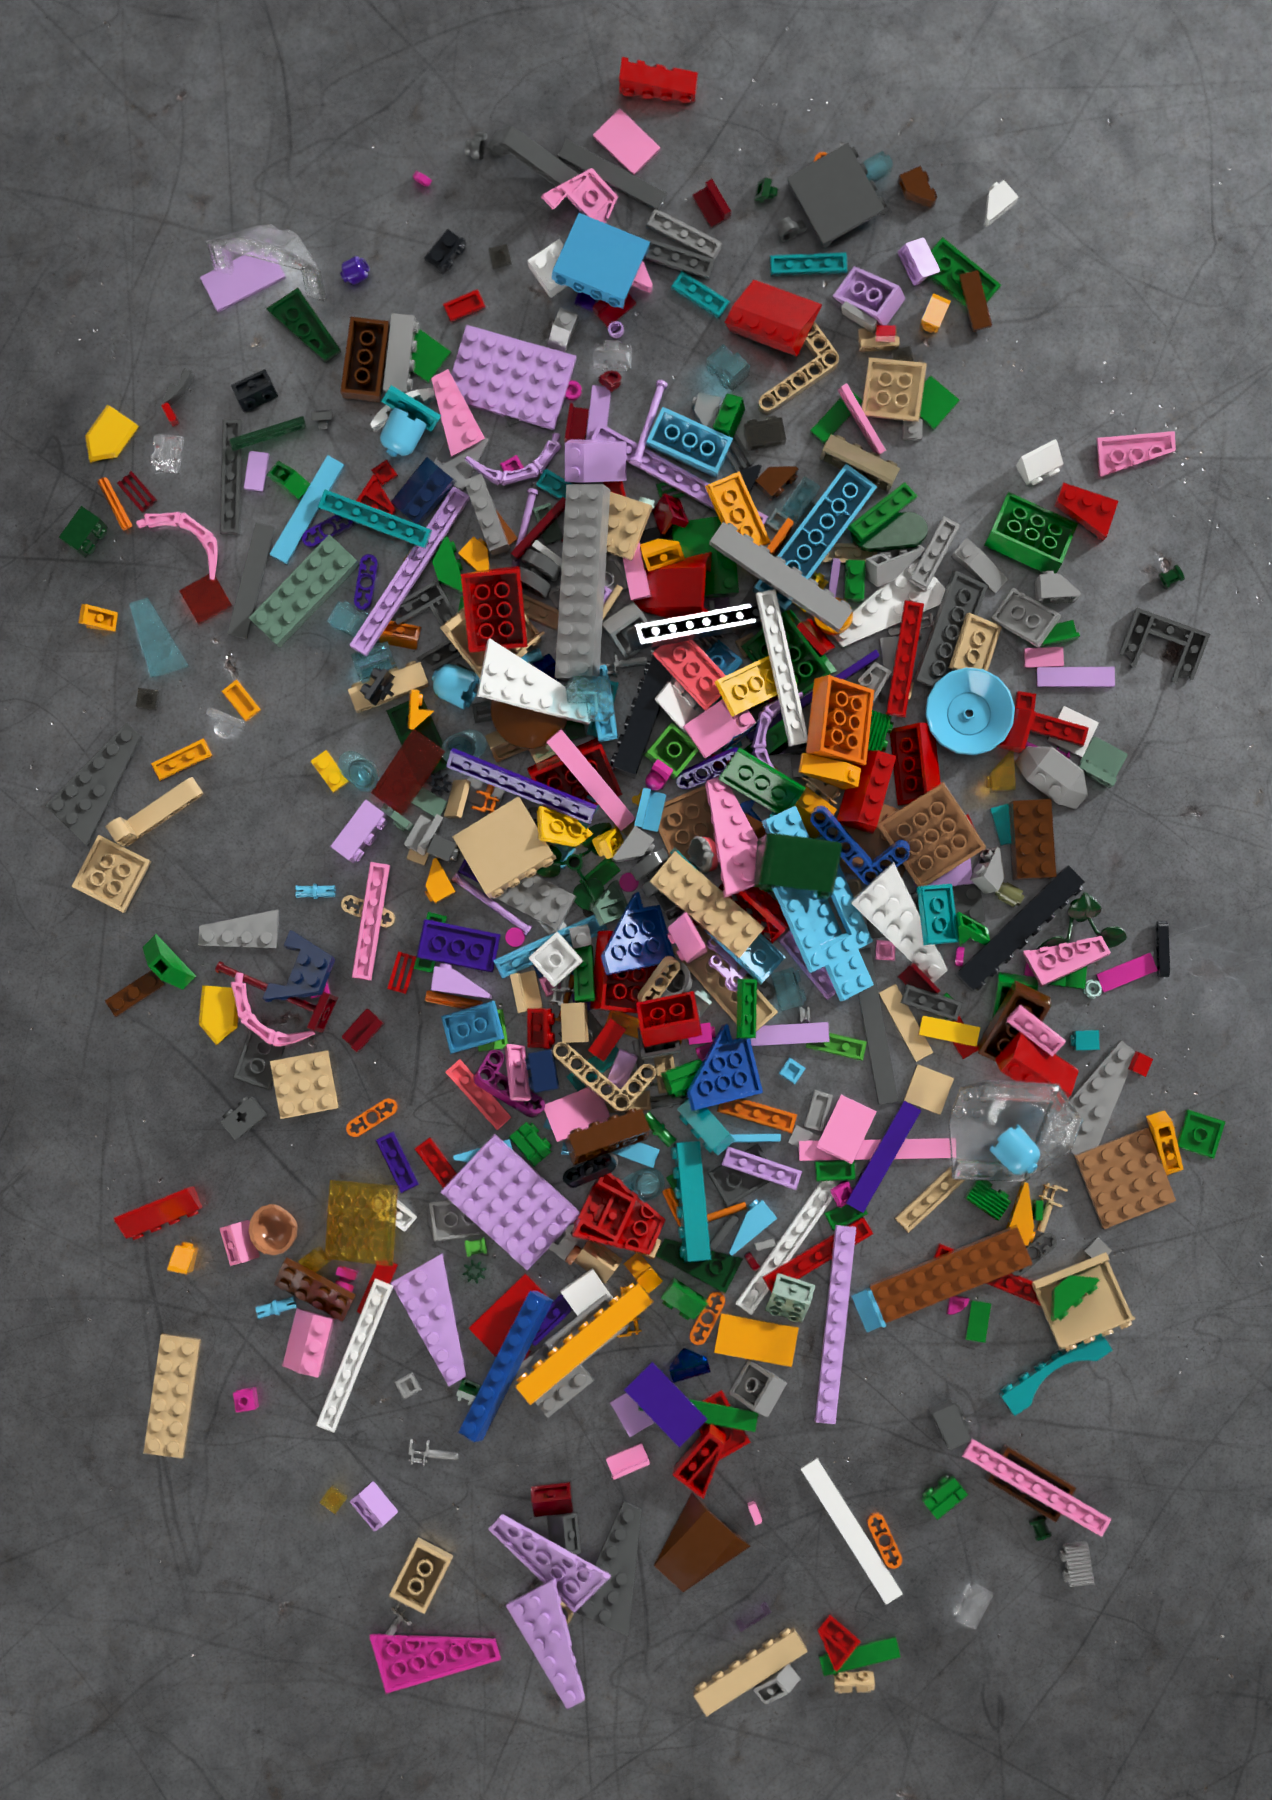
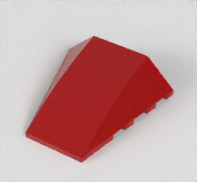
M712 552L687 557L685 560L649 572L645 568L651 597L635 600V605L643 612L668 619L708 612L704 608L706 572H711Z
M609 1173L597 1178L575 1221L572 1236L650 1255L665 1223V1219L649 1204L644 1203L634 1191L628 1189L618 1177L616 1178L613 1174Z

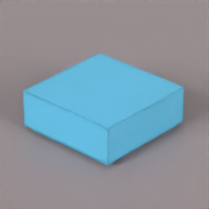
M789 1057L778 1074L796 1084L806 1068Z

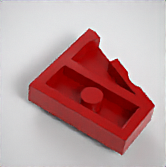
M372 475L356 501L395 515L396 509L376 476Z
M832 1615L818 1629L833 1668L837 1672L861 1641Z

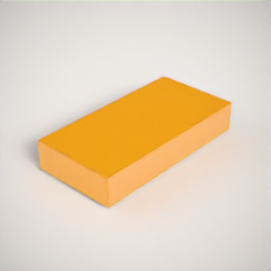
M237 679L222 690V693L245 722L261 711Z

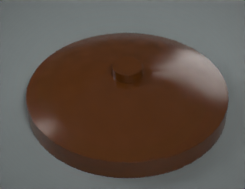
M495 700L491 702V717L497 732L508 743L523 749H536L548 745L546 741L560 729L563 731L568 721L564 718Z

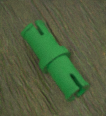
M650 1111L645 1114L648 1126L653 1131L652 1134L654 1136L657 1135L667 1147H670L677 1139L665 1128L666 1125L660 1123Z

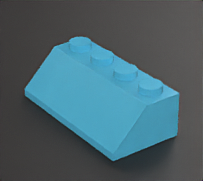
M662 407L647 439L646 447L717 478L733 438Z

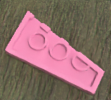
M1102 936L1077 940V942L1068 944L1062 943L1057 946H1047L1032 951L1026 950L1022 954L1039 985L1043 987L1110 955L1111 952Z

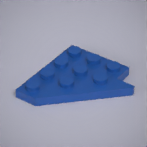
M639 892L632 895L601 955L606 975L659 965L663 958L667 956L675 958L671 942L666 935L668 931L660 905L643 907Z
M728 1024L722 1025L687 1090L691 1111L763 1093L750 1038L732 1040Z

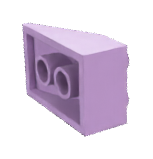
M855 266L833 295V298L841 304H844L845 301L849 302L876 319L877 325H887L905 300L899 285Z
M574 439L565 442V482L626 481L627 442Z
M439 964V967L434 966L432 991L492 999L491 994L458 971L452 969L453 966L448 964Z

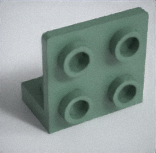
M1094 736L1078 767L1084 770V775L1111 788L1116 783V776L1128 754Z
M777 1273L772 1294L767 1302L765 1311L774 1316L788 1318L793 1322H802L810 1307L815 1285Z

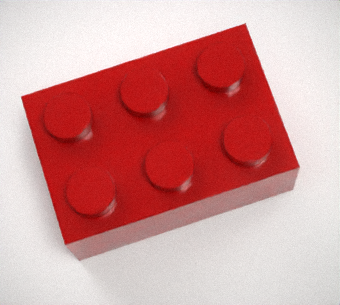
M694 991L636 1003L644 1047L702 1035Z

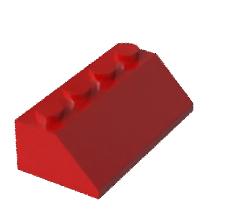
M915 723L892 728L890 733L892 755L896 756L894 776L898 806L911 803L941 783L936 738L930 732L928 723Z
M878 750L868 751L866 765L852 764L861 768L859 785L844 791L837 820L841 825L871 834L874 833L896 760L895 755Z
M1021 1032L1015 1036L995 1059L1003 1074L1057 1109L1071 1096L1079 1072L1076 1067L1056 1054L1053 1056L1048 1054Z
M193 1186L114 1218V1221L126 1239L132 1237L133 1240L143 1237V1232L150 1230L153 1233L162 1229V1224L168 1222L169 1225L180 1222L179 1217L187 1215L189 1218L199 1214L198 1210L203 1207Z

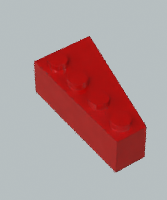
M622 56L619 93L627 97L638 95L646 99L656 97L664 101L674 99L680 100L683 103L695 102L698 72L675 67L667 70V67L661 64H656L652 67L646 65L645 61L637 60V63L628 62V58Z

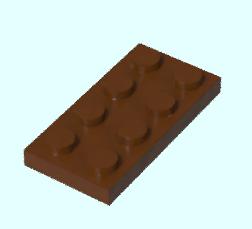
M288 1257L284 1260L274 1283L281 1290L289 1292L298 1299L311 1304L316 1309L342 1322L347 1316L356 1294Z

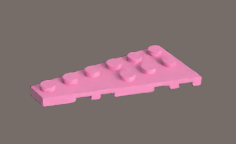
M718 776L707 780L705 787L708 804L711 808V822L714 826V840L718 862L721 867L720 875L724 885L723 892L725 898L754 886L758 838L731 787L719 780Z

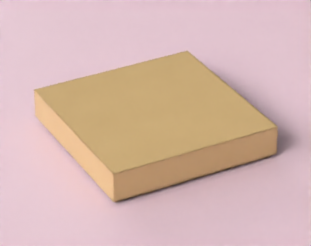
M917 1064L903 1101L941 1115L954 1078Z

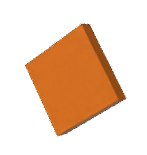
M787 518L767 547L770 550L769 553L773 556L793 528L794 521L790 518Z

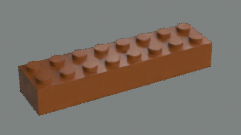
M1015 1225L870 1284V1288L885 1323H888L1030 1266L1033 1263L1018 1227Z

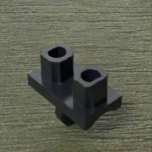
M374 668L370 675L375 680L372 686L365 683L360 689V692L365 696L364 698L376 706L380 699L384 701L387 695L390 697L394 696V693L390 690L394 685L391 682L395 676L385 668L382 670Z

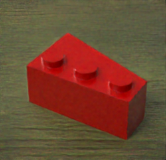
M1063 482L1059 488L1054 506L1072 520H1076L1084 526L1083 528L1092 532L1103 542L1108 535L1119 501Z
M710 1423L674 1465L672 1476L702 1499L706 1495L712 1475L725 1446L726 1434Z

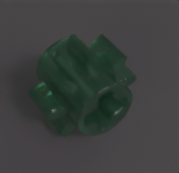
M471 1259L470 1266L464 1264L467 1271L462 1275H468V1283L471 1279H475L476 1284H478L479 1277L485 1279V1275L482 1272L487 1267H481V1260L478 1263H474V1260ZM472 1266L480 1270L477 1276H474L473 1273L470 1274Z

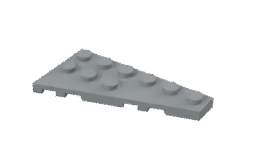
M1122 1040L1119 1041L1044 1128L1074 1155L1097 1147L1101 1142L1130 1071L1128 1068L1135 1053Z

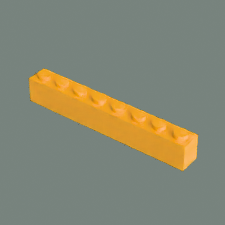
M633 1283L629 1284L624 1289L625 1293L620 1298L615 1296L608 1302L610 1306L607 1309L603 1310L601 1308L593 1315L595 1319L590 1323L585 1321L577 1328L579 1332L576 1335L570 1334L562 1341L564 1345L559 1349L554 1347L547 1353L549 1357L546 1360L542 1361L540 1359L532 1366L533 1371L528 1375L525 1372L516 1379L518 1383L515 1387L530 1405L653 1303V1300L639 1283L635 1285Z

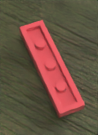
M461 1059L446 1071V1074L496 1130H499L512 1118L493 1095L474 1083V1074Z

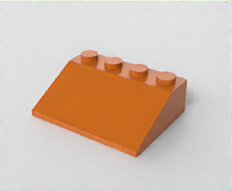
M831 675L814 679L806 754L852 764L866 765L874 690Z

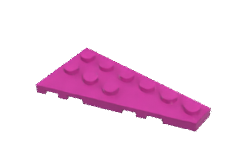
M370 1634V1640L386 1694L501 1660L496 1638Z

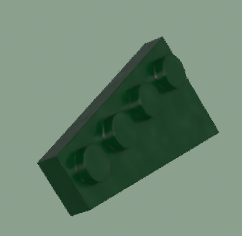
M296 288L266 308L272 316L323 361L327 362L341 352V349L299 288Z
M664 1239L656 1254L657 1258L718 1291L726 1293L743 1258L710 1250L711 1260L684 1262V1258L680 1256V1246H683L682 1243Z

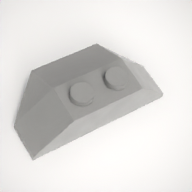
M1026 747L1015 761L1025 779L1057 804L1077 809L1089 794L1084 770L1054 747Z

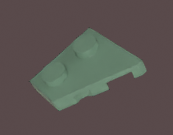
M385 803L380 808V810L394 819L392 824L403 832L405 829L411 831L414 827L411 822Z
M618 880L610 883L592 907L599 926L620 919L628 905Z

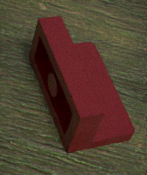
M713 179L705 183V188L693 194V199L710 228L731 217V210Z
M628 293L622 309L599 300L593 305V312L608 328L610 323L618 321L636 305V301Z
M570 403L565 442L570 439H586L589 409L574 407V403Z
M663 493L652 510L660 533L665 534L672 524L685 528L689 521L680 499Z
M911 963L897 976L905 986L908 984L936 994L940 992V989L915 963Z
M366 1009L342 1035V1038L351 1045L353 1050L360 1052L385 1023L371 1010Z
M570 1482L531 1487L534 1517L573 1513Z

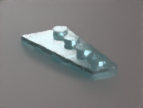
M149 598L129 603L151 677H157L189 667Z

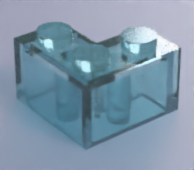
M724 344L706 359L707 370L712 375L716 374L718 376L720 384L725 389L729 388L733 391L749 377L750 365L738 352L733 354Z
M572 676L566 683L567 702L586 703L589 721L607 722L615 713L610 676Z

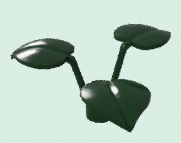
M598 823L589 827L588 829L593 835L581 843L588 850L579 855L572 854L563 862H561V851L555 846L548 845L557 859L553 860L552 865L537 870L539 875L546 878L558 876L561 870L560 865H567L572 871H577L583 883L578 884L574 888L573 895L576 896L574 901L580 908L593 912L592 907L605 892L603 884L596 878L586 882L581 872L583 867L582 857L591 851L596 856H599L592 840L612 829L610 823Z
M1084 892L1079 899H1075L1070 903L1071 906L1068 909L1070 922L1066 939L1062 936L1052 937L1043 942L1037 949L1057 946L1062 943L1068 944L1071 938L1074 919L1077 922H1084L1088 919L1095 934L1102 936L1108 948L1123 943L1127 939V935L1124 929L1117 926L1107 927L1099 932L1091 918L1101 913V905L1095 898Z

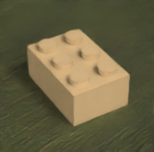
M418 1537L389 1596L425 1614L453 1555Z

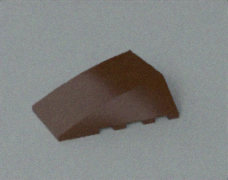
M691 1493L654 1566L676 1587L685 1592L751 1546L737 1533L732 1532L707 1509V1506L697 1496Z

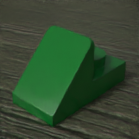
M959 911L956 913L959 946H962L970 938L983 945H987L990 942L987 927Z

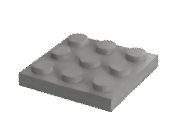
M545 1344L522 1362L515 1376L516 1379L525 1372L528 1375L534 1370L532 1366L540 1359L544 1361L549 1357L547 1353L550 1350ZM581 1364L538 1398L535 1403L548 1418L591 1384L594 1379Z

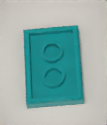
M952 884L917 887L923 945L959 942Z

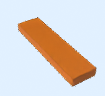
M742 1098L721 1103L717 1108V1112L788 1133L793 1132L797 1114Z

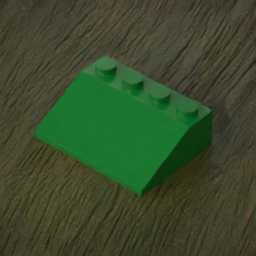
M1008 492L984 546L1041 572L1054 571V574H1057L1078 523Z
M719 517L688 520L689 523L685 528L672 524L673 541H679L685 558L712 552L711 572H706L704 598L735 597L739 593L737 563L709 545L710 540L721 526Z
M787 610L781 614L798 693L803 692L804 697L813 690L814 679L827 675L832 676L837 670L826 655H821L798 630L799 619L792 610ZM763 629L741 646L753 663L769 656Z

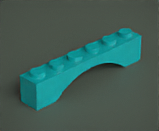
M1099 1334L1094 1336L1096 1340L1084 1344L1083 1341L1076 1343L1077 1348L1067 1352L1066 1350L1062 1352L1058 1350L1050 1356L1051 1359L1047 1362L1042 1361L1035 1365V1370L1031 1373L1025 1372L1017 1378L1019 1381L1013 1385L1011 1383L1005 1385L999 1395L1010 1412L1016 1416L1031 1406L1038 1387L1054 1370L1076 1361H1098L1113 1351L1105 1337Z

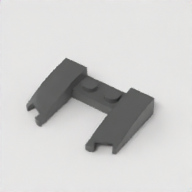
M435 580L404 599L400 605V618L396 619V623L400 625L431 608L440 626H442L456 612L440 583ZM448 639L416 659L421 663L425 660L433 666L431 670L435 671L443 665L462 657V655Z
M1135 608L1120 655L1125 653L1132 660L1130 665L1136 668L1148 633L1183 645L1171 681L1178 682V677L1186 676L1193 680L1211 634L1143 609Z

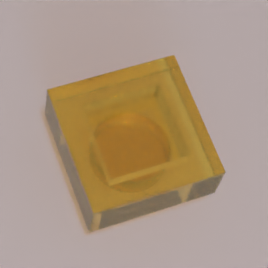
M332 1485L319 1503L336 1514L348 1497Z

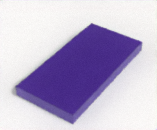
M424 919L416 958L493 973L494 960L496 959L501 934Z
M653 1362L624 1389L678 1447L685 1443L708 1420Z

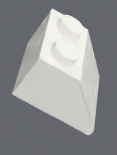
M1054 439L1021 456L1016 467L1026 486L1031 483L1034 486L1042 482L1043 477L1047 475L1052 477L1060 472L1063 460L1057 440Z

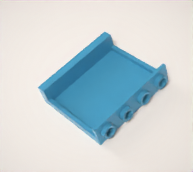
M578 213L553 268L552 280L559 285L571 287L576 292L588 294L595 300H603L613 307L623 309L625 299L641 263L649 251L650 242Z

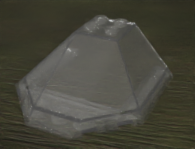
M258 225L206 241L215 271L233 275L234 265L232 260L241 255H247L301 270L306 296L321 301L326 300L321 271L299 236L293 231L277 230L272 225Z
M985 1080L960 1087L948 1119L952 1178L1026 1182L1034 1172L1038 1170L1040 1172L1054 1164L1053 1160L1063 1155L1065 1157L1071 1153L1083 1120L1059 1084ZM1017 1124L1020 1125L1040 1150L1041 1155L1037 1162L1038 1167L1030 1174L1028 1172L1022 1175L1013 1174L990 1151L992 1145L996 1147L999 1143L997 1138L1011 1127L1015 1130Z

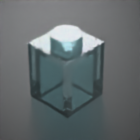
M884 151L863 161L868 171V174H866L868 180L876 182L891 173L893 162L889 155H885Z

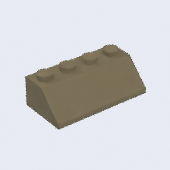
M830 435L820 456V460L840 470L847 463L874 483L877 488L889 493L900 471L895 462L890 460L886 462L880 459L877 453H868L863 450L862 446L856 443L850 444L840 435Z

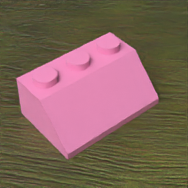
M297 1308L282 1366L295 1372L318 1378L322 1372L335 1318Z

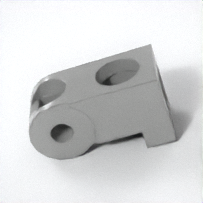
M574 1224L566 1228L565 1235L558 1245L553 1242L548 1248L563 1260L566 1259L580 1239L572 1236Z

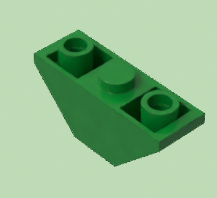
M447 536L444 537L432 563L439 583L463 595L460 573L463 567L460 559L456 560L454 553L457 552L454 541L450 542Z
M157 934L142 947L148 967L162 981L183 990L196 977Z
M1069 1275L1052 1290L1051 1320L1054 1322L1057 1318L1060 1321L1069 1314L1067 1309L1071 1306L1076 1308L1084 1300L1081 1297L1086 1293L1091 1295L1098 1288L1096 1284L1100 1280L1095 1277Z

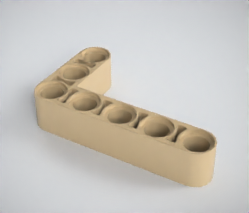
M815 321L811 327L813 331L808 333L804 344L815 359L760 397L758 409L762 414H772L837 368L839 355ZM821 342L824 347L818 349L814 346V343ZM831 357L835 362L828 364L825 359ZM816 368L819 374L812 375L809 370ZM800 379L804 384L797 386L793 381ZM785 390L788 393V395L786 397L779 396L778 391ZM764 401H770L772 403V406L770 408H765L762 405V403Z
M191 777L129 819L125 820L118 817L108 823L106 828L117 844L124 847L129 846L196 801L204 793L194 778Z
M559 1042L553 1048L555 1059L618 1113L626 1112L654 1081L656 1076L655 1068L651 1064H644L620 1090L565 1042ZM560 1047H564L568 1051L564 1057L556 1054ZM574 1060L582 1062L580 1069L575 1070L571 1067ZM644 1069H650L653 1075L647 1079L642 1076L641 1072ZM595 1073L597 1080L592 1083L586 1080L587 1074ZM635 1083L639 1085L640 1090L637 1093H631L628 1088L631 1084ZM603 1086H610L612 1088L611 1094L603 1095L601 1093ZM623 1098L627 1101V1105L624 1108H618L616 1101Z

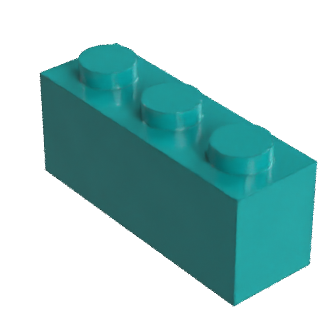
M688 1099L677 1108L681 1113L679 1116L681 1121L686 1126L690 1124L693 1127L690 1131L697 1139L701 1137L705 1141L702 1145L709 1153L714 1151L718 1156L735 1141L707 1107L691 1111Z

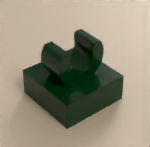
M765 177L758 182L755 201L763 202L767 198L773 199V196H777L778 188L771 186L772 179Z
M463 1378L456 1394L458 1401H461L463 1398L468 1400V1405H471L481 1385Z

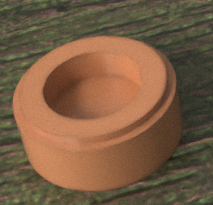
M577 1245L574 1246L566 1257L565 1262L571 1265L582 1249Z

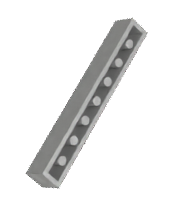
M724 522L721 524L710 540V546L773 589H776L780 594L824 624L839 632L853 611L850 609V604L844 600L839 601L834 598L835 595L828 589L822 590L818 587L819 584L815 580L803 577L799 569L787 566L783 558L779 556L774 557L765 546L756 545L752 537L737 532L738 529L729 522L728 524Z

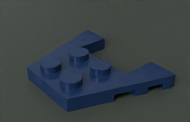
M290 930L284 947L300 952L286 986L268 983L262 998L266 1002H272L274 999L288 1000L289 997L302 998L322 995L336 960L327 952Z

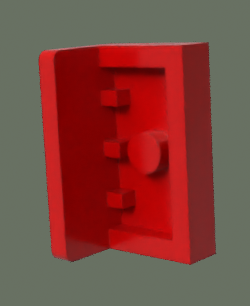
M527 1008L528 1048L549 1049L554 1044L555 1034L552 1033V1025L555 1023V1015L552 1013V1008Z

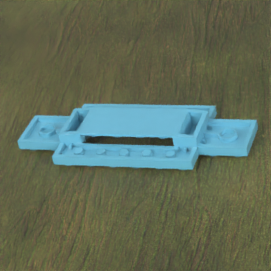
M796 806L762 821L767 834L777 833L810 838ZM823 836L817 838L820 840H826ZM840 864L831 898L846 933H842L828 899H819L817 895L813 894V891L779 886L772 888L809 973L825 966L840 1001L846 1000L874 985L859 952L860 948L872 943L873 940L860 911L851 904L854 897Z

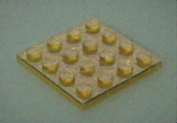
M330 1180L325 1259L386 1266L393 1265L397 1185Z

